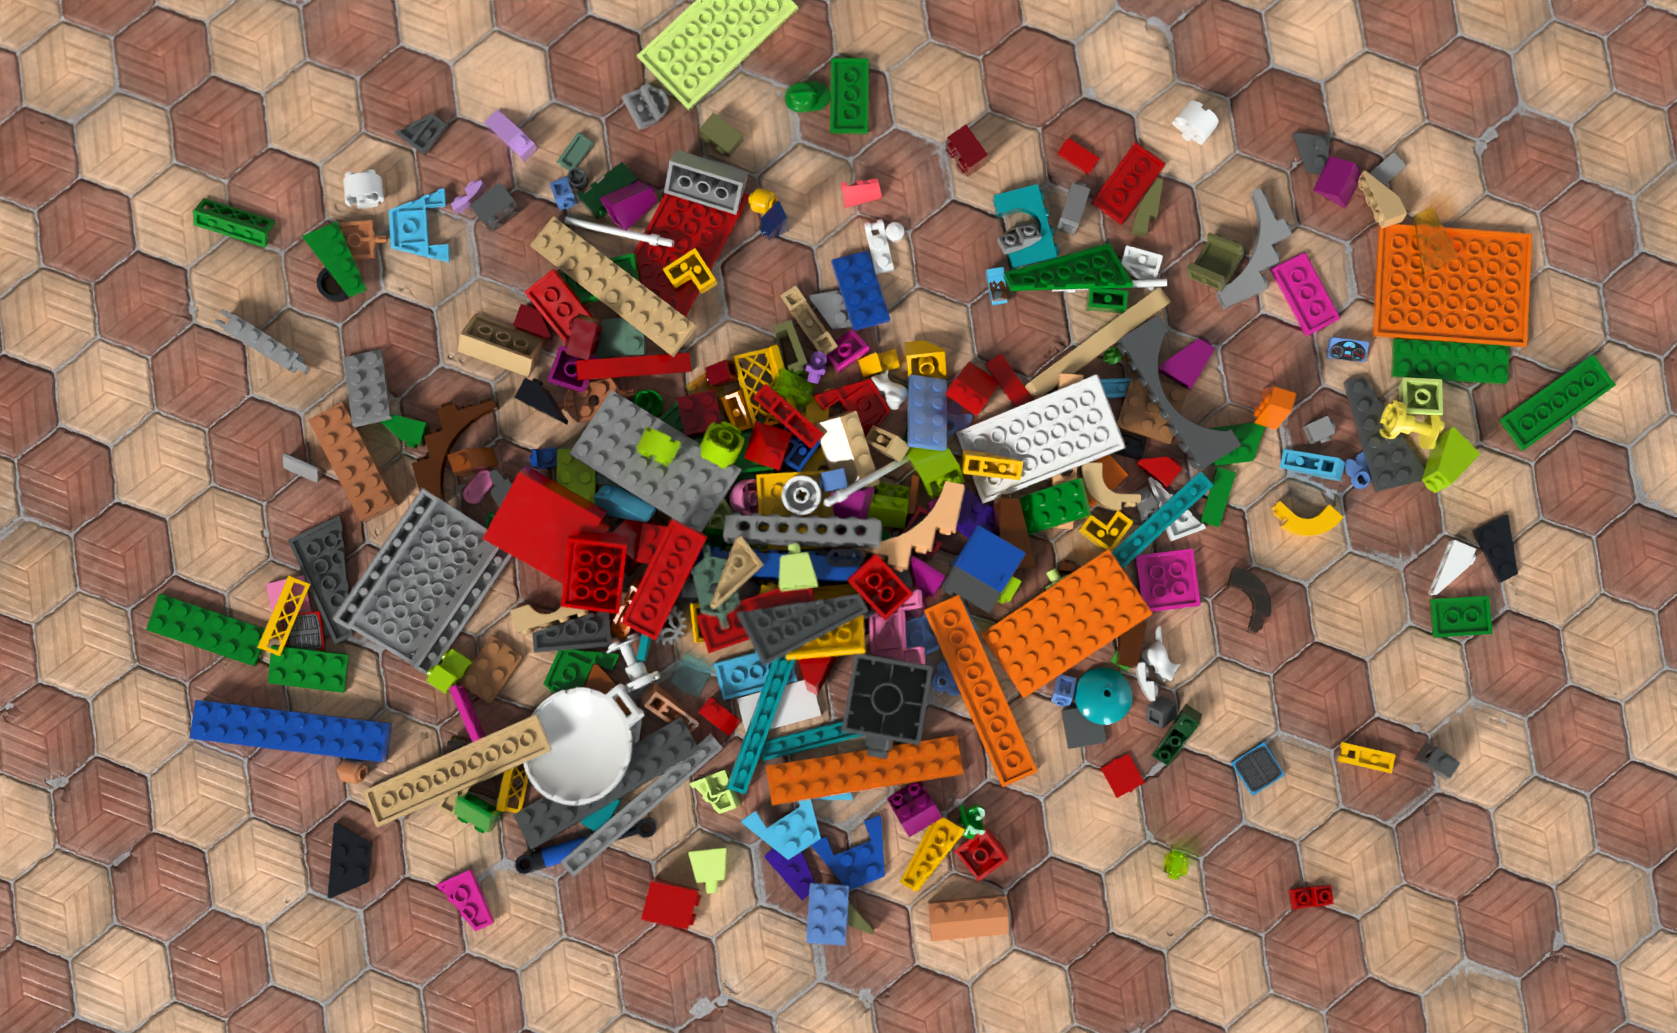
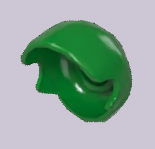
M651 389L638 391L632 400V403L655 417L663 409L662 397Z

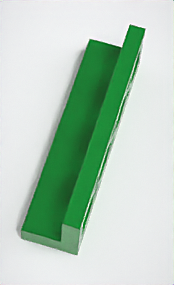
M203 198L193 210L194 226L264 248L268 245V233L275 225V220L206 198ZM206 205L212 207L213 209L207 210L204 209V207ZM228 212V213H231V214H230V215H223V214H221V213ZM240 218H247V219H249V220L242 221V220H239V219H240ZM263 223L266 224V226L262 227L258 226L257 224Z

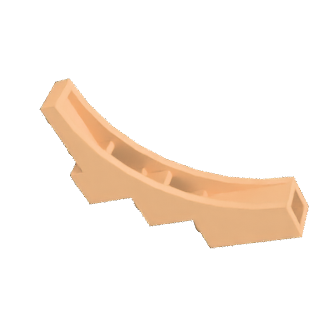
M945 481L941 496L927 517L912 530L898 537L881 541V549H851L860 550L864 557L866 555L873 556L876 553L883 561L887 558V564L889 567H892V571H908L913 548L918 553L926 554L927 551L932 552L936 530L945 535L956 533L965 485Z

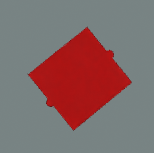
M1129 753L1118 759H1112V762L1100 768L1116 798L1127 792H1133V789L1145 783Z

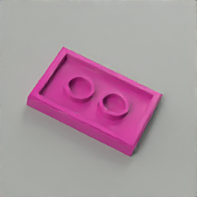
M455 685L450 687V692L472 742L486 737L464 686Z

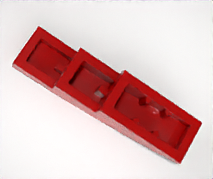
M767 384L753 397L754 400L811 449L824 435Z

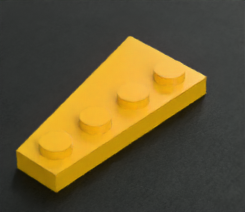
M944 817L928 826L900 883L918 892L966 830Z

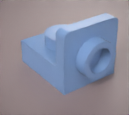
M567 176L549 183L560 210L577 205Z
M1062 674L1057 676L1051 702L1058 706H1070L1077 678Z

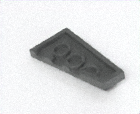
M598 611L532 633L534 653L609 647L612 644L608 612Z

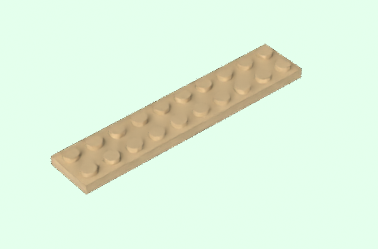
M554 216L530 245L535 251L672 357L675 356L697 328L690 320Z
M536 714L364 790L363 793L375 825L380 827L552 751L539 715Z

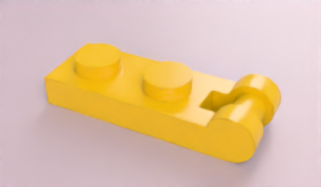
M1341 742L1340 748L1342 750L1340 756L1338 755L1337 761L1392 773L1396 754ZM1349 750L1355 751L1353 759L1348 758Z

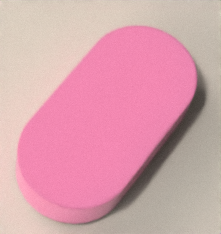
M479 471L465 488L463 497L468 503L478 504L493 487L494 484L489 477L491 471Z

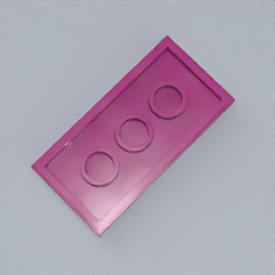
M1305 252L1270 270L1305 336L1341 319Z

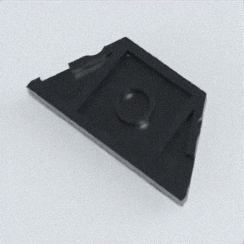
M334 823L327 898H333L370 881L373 843L343 827L340 823Z

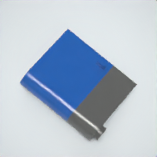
M977 525L942 581V590L951 596L953 593L958 594L990 613L1026 553Z

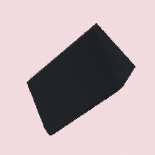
M1120 431L1126 448L1113 454L1140 460L1144 453L1146 437Z

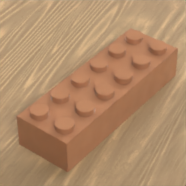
M341 402L308 420L361 522L367 523L399 506L359 427L352 425L351 412L347 404Z

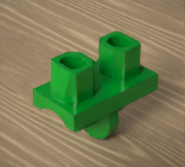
M961 804L959 807L961 816L958 821L959 824L965 827L966 831L963 833V836L974 839L977 833L983 835L985 832L982 821L985 815L983 806L974 804L968 808L965 804Z

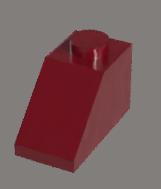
M521 304L513 326L552 341L553 337L539 310L533 304Z
M722 360L705 368L706 380L710 386L720 387L739 382L733 361Z

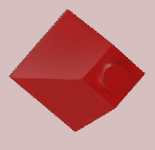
M755 421L744 458L781 470L792 432Z

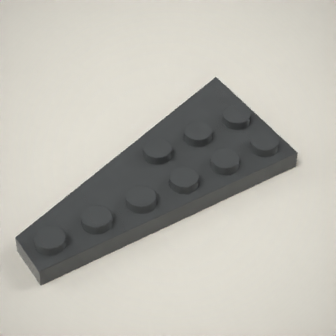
M1361 377L1343 382L1374 491H1383L1422 481L1425 469L1402 434L1399 433L1394 439L1381 436L1380 429H1383V424L1380 423L1384 407L1365 378Z
M339 515L288 540L306 582L311 584L309 587L335 644L354 636L353 629H347L332 620L350 594L342 516Z
M860 594L736 614L763 666L867 613L868 609Z

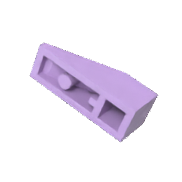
M498 109L484 122L524 162L537 150L536 145Z

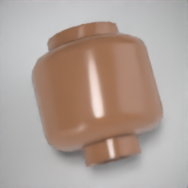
M344 758L337 766L338 776L343 782L358 784L367 776L368 769L363 760Z

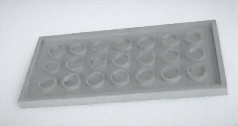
M613 390L610 391L569 453L575 459L669 517L701 533L742 472V469L734 464L728 465L727 468H720L718 465L700 456L701 444L685 436L680 431ZM646 426L681 443L672 464H669L668 467L655 461L654 456H651L649 459L636 452L638 449L636 446Z

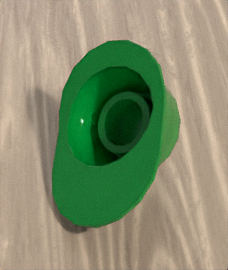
M815 81L793 84L785 93L786 105L794 112L822 110L830 101L828 88L824 84Z

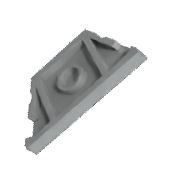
M840 290L809 295L811 302H813L833 331L852 328Z

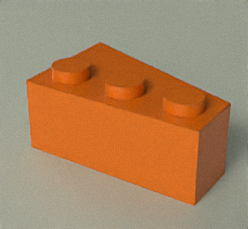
M1275 386L1263 389L1260 403L1256 405L1253 416H1256L1254 423L1277 430L1292 411L1296 393Z

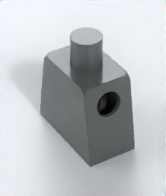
M1426 743L1414 759L1444 780H1449L1460 765L1458 760L1440 748Z

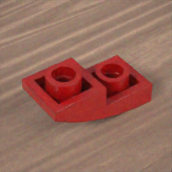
M1330 884L1289 889L1292 909L1334 904Z

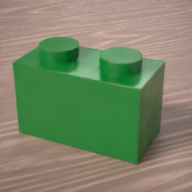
M1089 289L1087 291L1086 311L1123 314L1127 310L1128 291Z

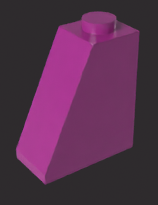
M641 181L625 186L600 199L613 222L625 231L658 201L654 194V188L650 184L645 185Z
M1197 339L1158 367V372L1189 390L1194 385L1215 348L1212 347V343L1208 340Z
M862 487L848 495L847 499L842 502L832 504L834 516L839 519L856 517L858 520H866L874 487ZM836 489V490L832 491V492H831V496L834 495V492L837 491V490H839V489ZM841 528L837 531V533L844 534L847 530L845 528ZM859 529L856 534L862 533L864 529Z

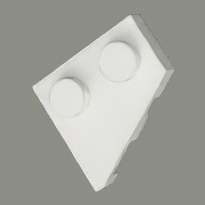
M1126 245L1121 263L1137 280L1157 279L1163 255ZM1146 287L1149 291L1154 289V287Z

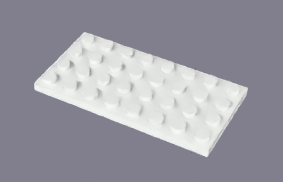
M1098 375L956 432L962 450L985 452L1023 461L1020 480L972 475L982 504L993 501L994 497H1001V494L1013 493L1126 448Z

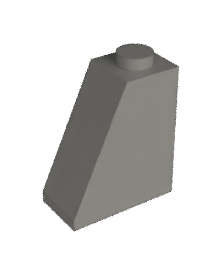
M1080 182L1072 183L1056 230L1071 235L1075 234L1090 192V188H1087V185Z

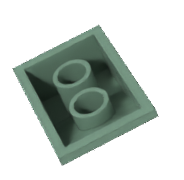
M622 317L601 320L602 330L598 332L601 335L597 351L593 356H596L597 359L646 356V336Z

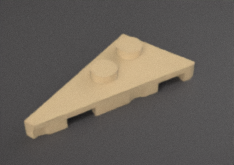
M738 536L735 539L710 604L713 609L724 602L764 565L742 536Z

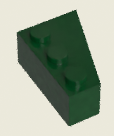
M621 162L607 172L598 184L596 182L590 185L592 189L585 194L581 191L577 196L597 220L604 218L608 214L600 199L607 194L637 182L638 179Z

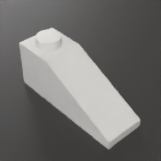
M1456 540L1449 541L1428 594L1431 596L1437 595L1472 565L1476 558V554H1474L1476 549Z

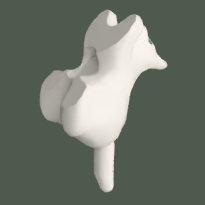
M888 370L872 376L871 380L880 394L885 397L884 400L891 410L899 409L900 405L908 398V389L901 384L892 382L888 378Z
M1157 626L1155 631L1156 641L1141 651L1140 659L1141 662H1145V665L1154 666L1156 677L1164 683L1166 679L1169 681L1173 680L1180 664L1170 662L1167 650L1162 644L1161 626Z

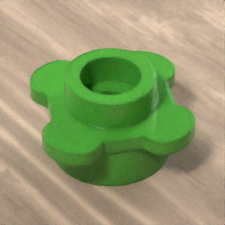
M1112 347L1104 352L1105 357L1103 361L1108 362V364H1116L1122 359L1118 348Z

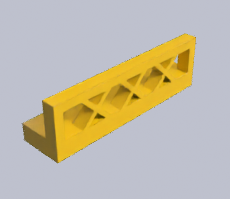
M288 575L258 648L278 656L281 655L311 584ZM295 583L305 586L303 593L294 597L292 590ZM293 600L296 609L293 613L287 615L285 606L287 602ZM286 618L288 628L279 633L277 628L279 620ZM278 636L281 643L278 650L268 647L271 639Z
M516 766L504 772L496 810L517 813L523 809L529 783L527 774H525V778L522 775L526 772L525 769L520 771ZM520 776L524 784L522 788L516 791L513 786V779ZM514 795L520 801L518 809L507 807L509 798Z

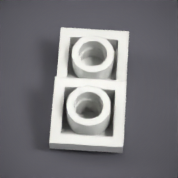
M1145 662L1138 663L1135 671L1141 690L1149 701H1155V697L1158 696V687L1154 685V681L1146 682V678L1149 677L1148 666H1145Z

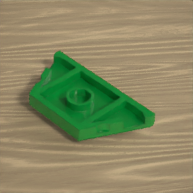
M1253 422L1208 428L1217 431H1228L1231 429L1241 446L1212 464L1214 466L1254 461L1265 426Z

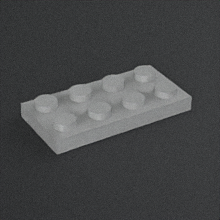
M381 349L344 357L352 425L359 427L392 419L384 358Z

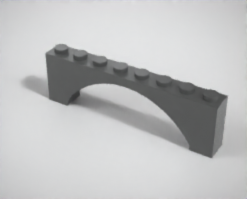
M1158 315L1117 341L1119 344L1117 348L1129 360L1127 362L1128 366L1132 371H1136L1139 376L1138 381L1143 388L1146 387L1149 392L1148 397L1153 404L1156 403L1159 408L1158 413L1163 420L1166 419L1170 425L1168 427L1170 433L1178 438L1180 441L1178 443L1179 447L1184 453L1187 452L1190 457L1189 462L1194 469L1197 468L1199 472L1235 450L1241 444L1231 429L1228 431H1217L1196 425L1180 415L1167 400L1159 380L1158 356L1164 335L1169 330Z

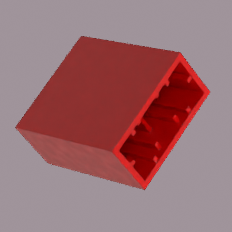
M526 465L518 473L483 539L563 584L568 536L608 532L610 526L602 522L608 511Z

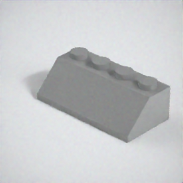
M676 150L669 162L664 193L736 215L749 172Z

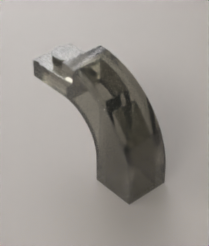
M1233 567L1230 571L1227 587L1241 590L1249 597L1252 604V612L1247 632L1258 633V630L1261 631L1264 624L1262 616L1270 617L1271 615L1269 592L1256 575L1247 570Z

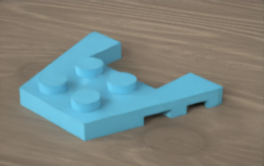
M444 188L389 210L392 249L447 263L450 262L449 245H429L427 208L447 207L446 190Z
M811 799L798 801L801 806L769 827L765 826L756 811L741 820L746 827L788 860L821 839Z

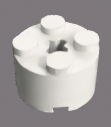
M1190 100L1172 124L1182 132L1181 136L1186 141L1190 142L1193 140L1203 145L1216 129L1219 120L1210 109L1207 111L1202 109L1203 104Z
M365 170L364 173H345L343 187L345 204L352 207L351 204H355L357 208L364 209L378 206L379 201L384 202L382 178L375 173V170Z
M809 476L791 478L787 481L782 491V501L785 507L798 515L813 512L822 500L820 485ZM799 490L807 493L804 501L802 498L798 499L797 497L800 494Z

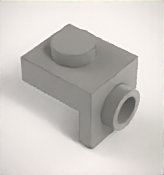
M1147 486L1131 493L1141 494V502L1136 504V508L1142 521L1149 519L1158 511V504Z

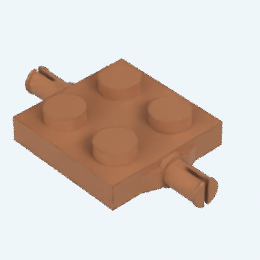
M373 220L338 222L354 260L376 259V243H388L387 235L376 236Z

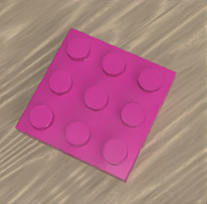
M1193 549L1137 555L1135 557L1139 592L1152 612L1201 606Z

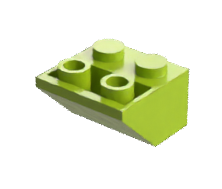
M883 482L873 486L874 493L867 518L872 517L881 520L882 526L904 529L911 487Z

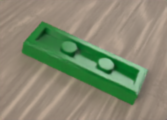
M1220 467L1216 468L1212 481L1214 486L1209 490L1200 522L1219 528L1235 478V472Z

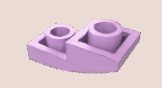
M482 180L470 182L467 185L468 187L464 188L467 195L459 196L451 203L457 215L469 208L484 192L486 186Z

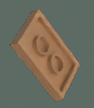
M491 635L459 681V684L491 705L524 656Z

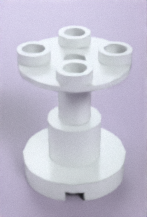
M638 633L625 639L626 642L622 644L620 641L609 645L607 654L620 649L628 665L625 670L631 683L624 686L627 694L631 690L633 692L652 683L654 679L658 680L661 678L658 671L648 674L643 661L639 662L631 644L641 639Z

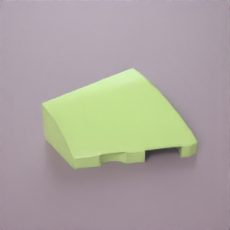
M727 769L690 783V786L696 788L703 795L702 798L706 802H710L719 814L741 805L736 791L726 788L730 777Z

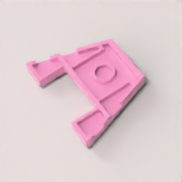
M913 590V595L886 620L877 612L869 617L870 654L925 665L924 647L907 649L905 610L922 608V590Z

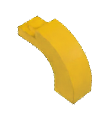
M1281 501L1276 502L1271 507L1274 510L1273 514L1279 520H1285L1280 526L1282 529L1302 537L1325 533L1334 528L1344 518L1330 504L1324 506L1311 519L1296 516Z

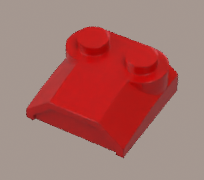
M986 828L983 835L977 833L974 839H968L954 850V853L960 857L975 876L977 882L1009 859L1005 848L993 833Z

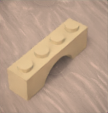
M525 605L510 610L516 632H522L523 635L533 633V629L540 626L541 629L551 627L552 623L559 621V623L567 622L574 615H578V618L589 614L588 611H590L560 607L554 613L541 614L532 605Z

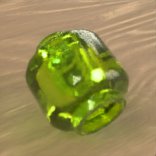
M1170 850V853L1165 854L1162 871L1168 874L1167 878L1179 880L1180 876L1184 877L1187 875L1189 858L1185 856L1186 853Z

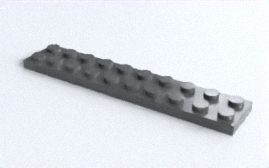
M680 717L632 745L630 761L623 777L602 798L583 805H566L544 796L513 816L530 849H534L699 753L701 750L684 719Z

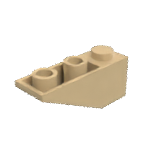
M1363 171L1359 177L1358 186L1360 190H1363L1367 205L1371 206L1374 219L1379 223L1381 229L1402 222L1407 211L1400 197L1367 171Z

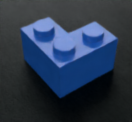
M787 427L783 428V430L791 432ZM792 433L789 444L793 446V449L785 458L784 464L796 472H802L821 446L820 441L811 449Z

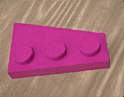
M472 869L436 885L439 890L446 894L451 904L453 903L459 909L460 914L475 931L495 923Z

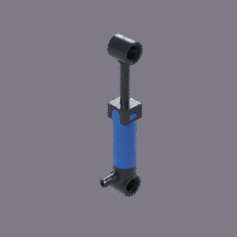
M645 817L639 821L636 827L627 830L617 840L637 834L641 837L649 838L657 832L658 824L653 818ZM645 822L652 825V831L649 833L642 829ZM592 834L536 850V848L530 849L526 841L529 853H525L516 859L515 868L521 874H528L561 864L560 861ZM525 858L531 863L529 869L522 866V860Z

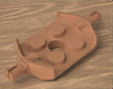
M612 378L592 381L585 393L568 388L564 401L557 404L561 410L564 409L568 412L574 422L580 423L592 420L611 390L624 398L634 397L635 391L634 389L620 390ZM593 396H598L600 399L599 404L596 406H592L590 403Z

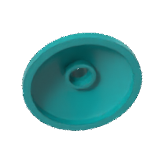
M1097 667L1087 671L1077 682L1075 702L1080 713L1087 720L1099 725H1109L1118 722L1128 713L1132 703V691L1128 681L1121 673L1111 668ZM1104 691L1109 692V697L1104 695Z

